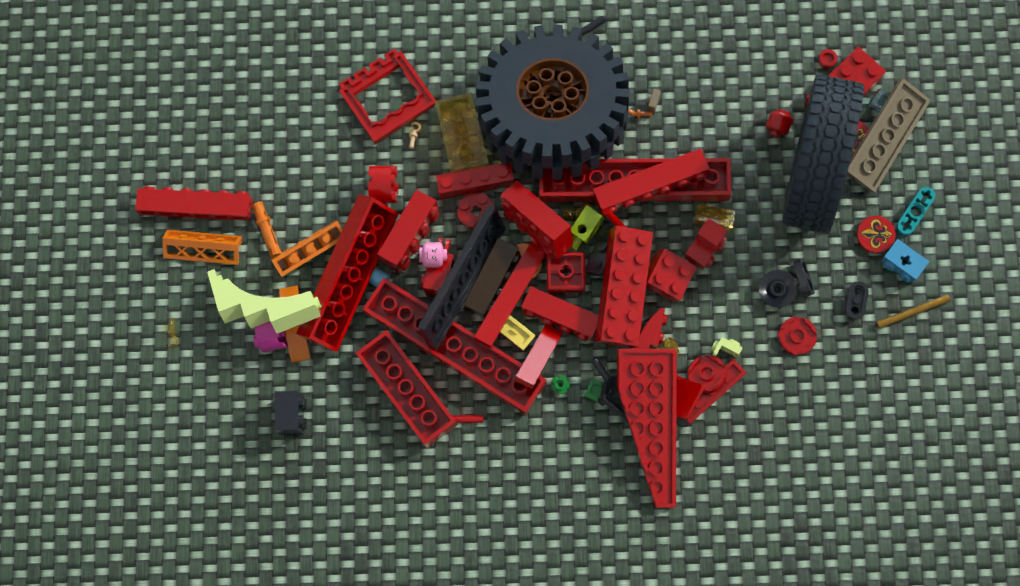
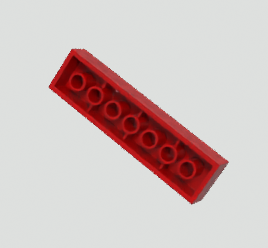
M358 195L313 295L314 298L318 297L321 308H319L321 316L300 324L296 332L297 335L324 349L338 352L378 262L377 253L390 234L398 217V212L373 197Z

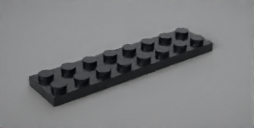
M488 205L482 213L481 219L477 226L474 227L469 240L464 244L461 254L456 258L454 266L447 274L446 280L442 287L438 289L435 299L429 305L427 313L419 323L418 329L431 350H438L475 284L497 239L502 237L506 229L496 207L493 205Z

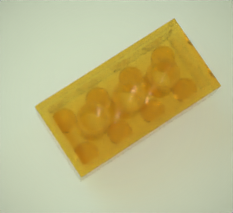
M467 93L435 101L451 173L489 166L472 94Z

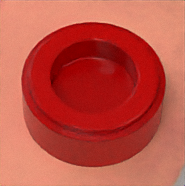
M830 49L823 50L818 57L819 65L824 69L833 68L837 63V54Z

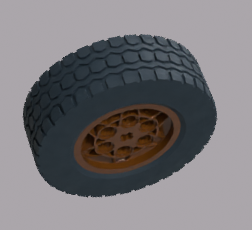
M816 75L795 152L784 204L782 224L824 234L830 233L844 189L854 148L863 101L864 84L826 75Z

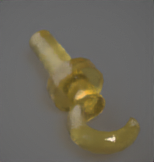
M170 318V330H168L170 338L176 340L175 345L168 343V346L172 348L176 347L179 342L175 336V333H177V330H175V318Z

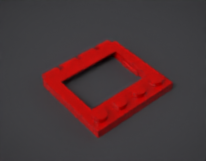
M395 48L384 55L386 61H383L380 57L368 65L370 71L364 67L353 74L354 81L348 77L339 83L341 88L339 90L340 94L375 144L437 105V101L401 51L397 52ZM400 67L419 95L412 101L401 105V108L387 114L382 120L372 123L368 113L354 96Z

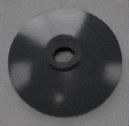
M769 271L760 280V297L769 306L776 308L785 307L791 304L797 295V283L794 277L786 271ZM778 287L781 292L775 293L774 288Z

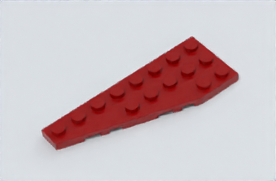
M617 349V390L654 506L657 508L676 507L677 349Z

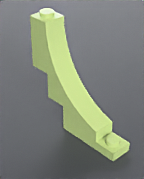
M215 269L207 272L217 309L224 323L244 316L250 328H254L271 321L278 334L321 316L319 312L321 304L318 297H313L311 291L281 298L260 297L239 289L228 278L224 280L222 275H217Z

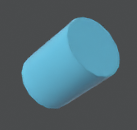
M375 266L369 283L377 287L383 278L390 280L391 276Z

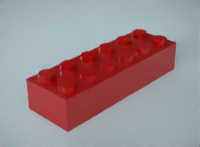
M617 225L609 230L595 343L630 349L639 346L653 232Z
M387 330L356 352V355L426 448L458 425Z

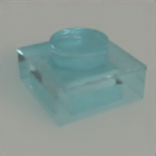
M882 88L878 89L868 105L879 113L889 94Z

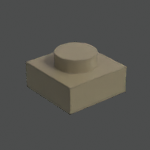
M654 89L652 95L648 94L645 104L648 105V112L655 114L661 95L660 90Z

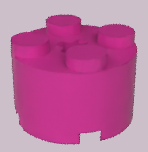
M271 321L253 328L256 334L253 337L254 345L256 348L260 347L262 352L265 353L288 347L285 344L287 343L285 331L277 334Z

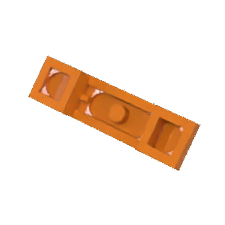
M299 286L279 289L280 298L300 294ZM300 325L285 330L292 363L311 359L308 340L296 334Z

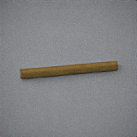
M946 294L877 321L876 325L878 329L950 302V297Z

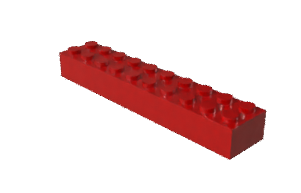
M673 158L599 159V166L592 171L583 162L582 174L580 176L572 177L569 167H563L561 180H553L552 168H545L543 178L539 179L540 200L542 202H596L593 196L594 188ZM705 158L710 168L706 178L700 181H696V179L689 181V184L684 187L678 188L676 186L671 188V191L662 195L658 193L647 201L639 200L636 202L729 201L731 197L730 158Z
M386 278L382 279L362 309L365 315L522 414L527 415L547 384V379L540 375L532 389L515 381V377L523 364L493 345L489 348L474 340L475 334L454 321L438 350H431L418 329L419 323L427 313L429 305Z

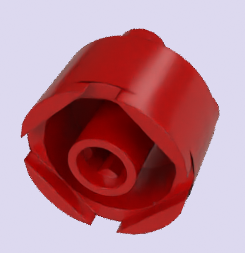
M369 166L368 176L372 177H370L368 182V195L383 204L397 203V194H399V184L396 183V177L398 176L397 166Z

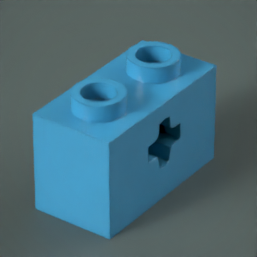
M899 239L896 240L881 260L885 268L890 271L894 270L903 281L911 282L912 284L930 262ZM903 260L906 261L905 266L901 264Z

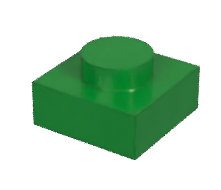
M592 378L584 397L598 403L602 382Z

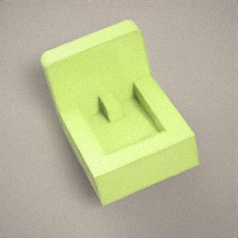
M722 337L720 341L716 340L711 348V351H713L712 356L716 357L721 349L738 358L742 347H740V343L733 339L727 340Z

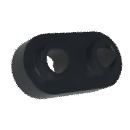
M802 258L795 260L792 271L798 277L800 293L806 297L815 294L805 261Z
M854 282L848 289L845 314L851 320H859L865 314L869 290L863 282ZM859 290L861 295H856L854 291ZM856 308L858 313H852L851 309Z

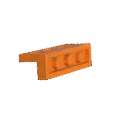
M167 230L162 238L163 258L238 265L242 236ZM168 245L175 246L179 251L177 253H168ZM193 247L198 253L190 255L185 249ZM212 249L216 255L214 257L208 256L204 251ZM226 250L234 251V258H227L223 252Z

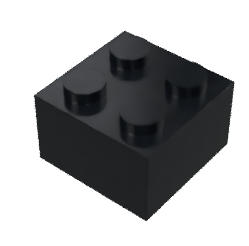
M298 390L275 391V431L280 436L304 435V430H307V418H304V411H307V399H304V396Z

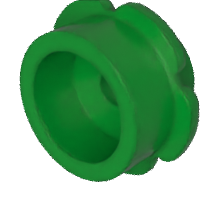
M563 375L554 377L551 381V389L555 393L564 394L570 388V382Z

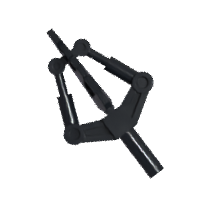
M597 357L591 362L604 379L598 403L601 406L607 405L615 412L621 413L627 421L617 390V375L613 374L611 376Z

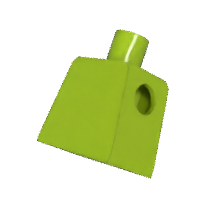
M587 205L571 227L573 234L572 248L575 250L578 249L582 242L588 244L604 221L602 215ZM586 228V232L581 234L580 230Z

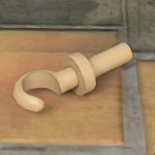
M418 122L411 124L412 126L417 125L419 128L413 129L409 133V138H411L410 149L414 148L415 139H418L417 132L421 130V125Z

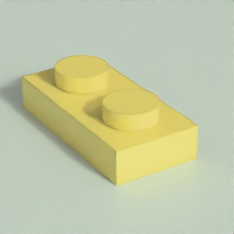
M511 315L500 332L523 352L536 337L535 334Z

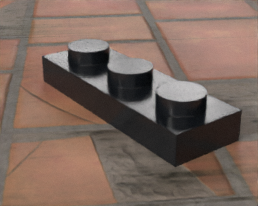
M603 221L585 272L589 275L599 277L604 275L609 230L615 226L611 221Z

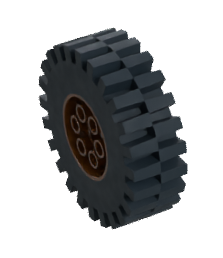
M554 24L553 36H545L543 25L534 27L533 39L529 40L525 31L521 30L516 33V46L506 38L500 42V54L493 50L487 56L488 66H481L479 71L480 81H476L477 112L481 135L483 139L487 138V146L492 154L498 151L501 163L506 166L514 160L515 171L520 174H524L528 165H531L533 178L537 179L543 178L545 168H552L553 180H561L563 167H569L572 177H577L582 174L583 162L592 171L599 166L600 155L606 160L612 156L613 145L619 146L621 144L623 130L627 129L630 89H628L627 72L623 73V62L620 57L613 59V48L608 43L599 49V37L592 33L585 42H582V29L577 27L572 28L569 37L563 36V25ZM532 102V103H530V104H528V105H526V106H524V104H523V103ZM568 107H569L570 109L574 110V112L571 113V112L568 110Z

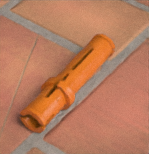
M256 202L254 205H251L256 216V224L261 229L270 257L273 258L282 252L270 223L271 218L267 215L263 202Z

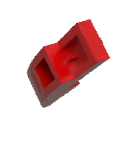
M665 308L659 309L648 321L640 334L639 346L634 349H657L658 344L662 345L664 333H661V327L666 326L668 316L664 314Z

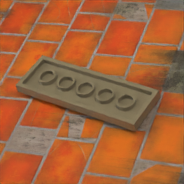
M904 78L899 79L852 155L847 175L869 192L875 193L931 100Z

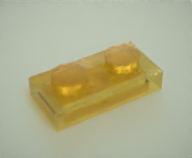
M698 204L694 224L704 225L709 218L724 229L732 230L735 211Z

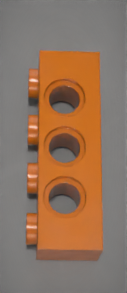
M335 220L270 260L282 277L337 244L343 229L339 222Z

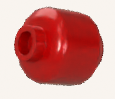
M776 109V111H772L769 114L765 128L770 132V136L780 138L781 136L788 135L793 119L789 112Z

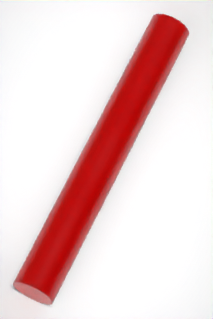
M609 208L603 209L602 213L615 226L626 227Z

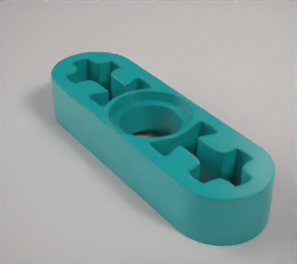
M923 187L916 194L896 225V231L899 235L909 236L914 231L935 199L933 189ZM925 193H928V198L925 200L923 205L919 203L923 198V195ZM911 208H919L921 211L920 216H913L910 211ZM908 219L912 220L908 226L909 229L904 231L902 229L903 225Z

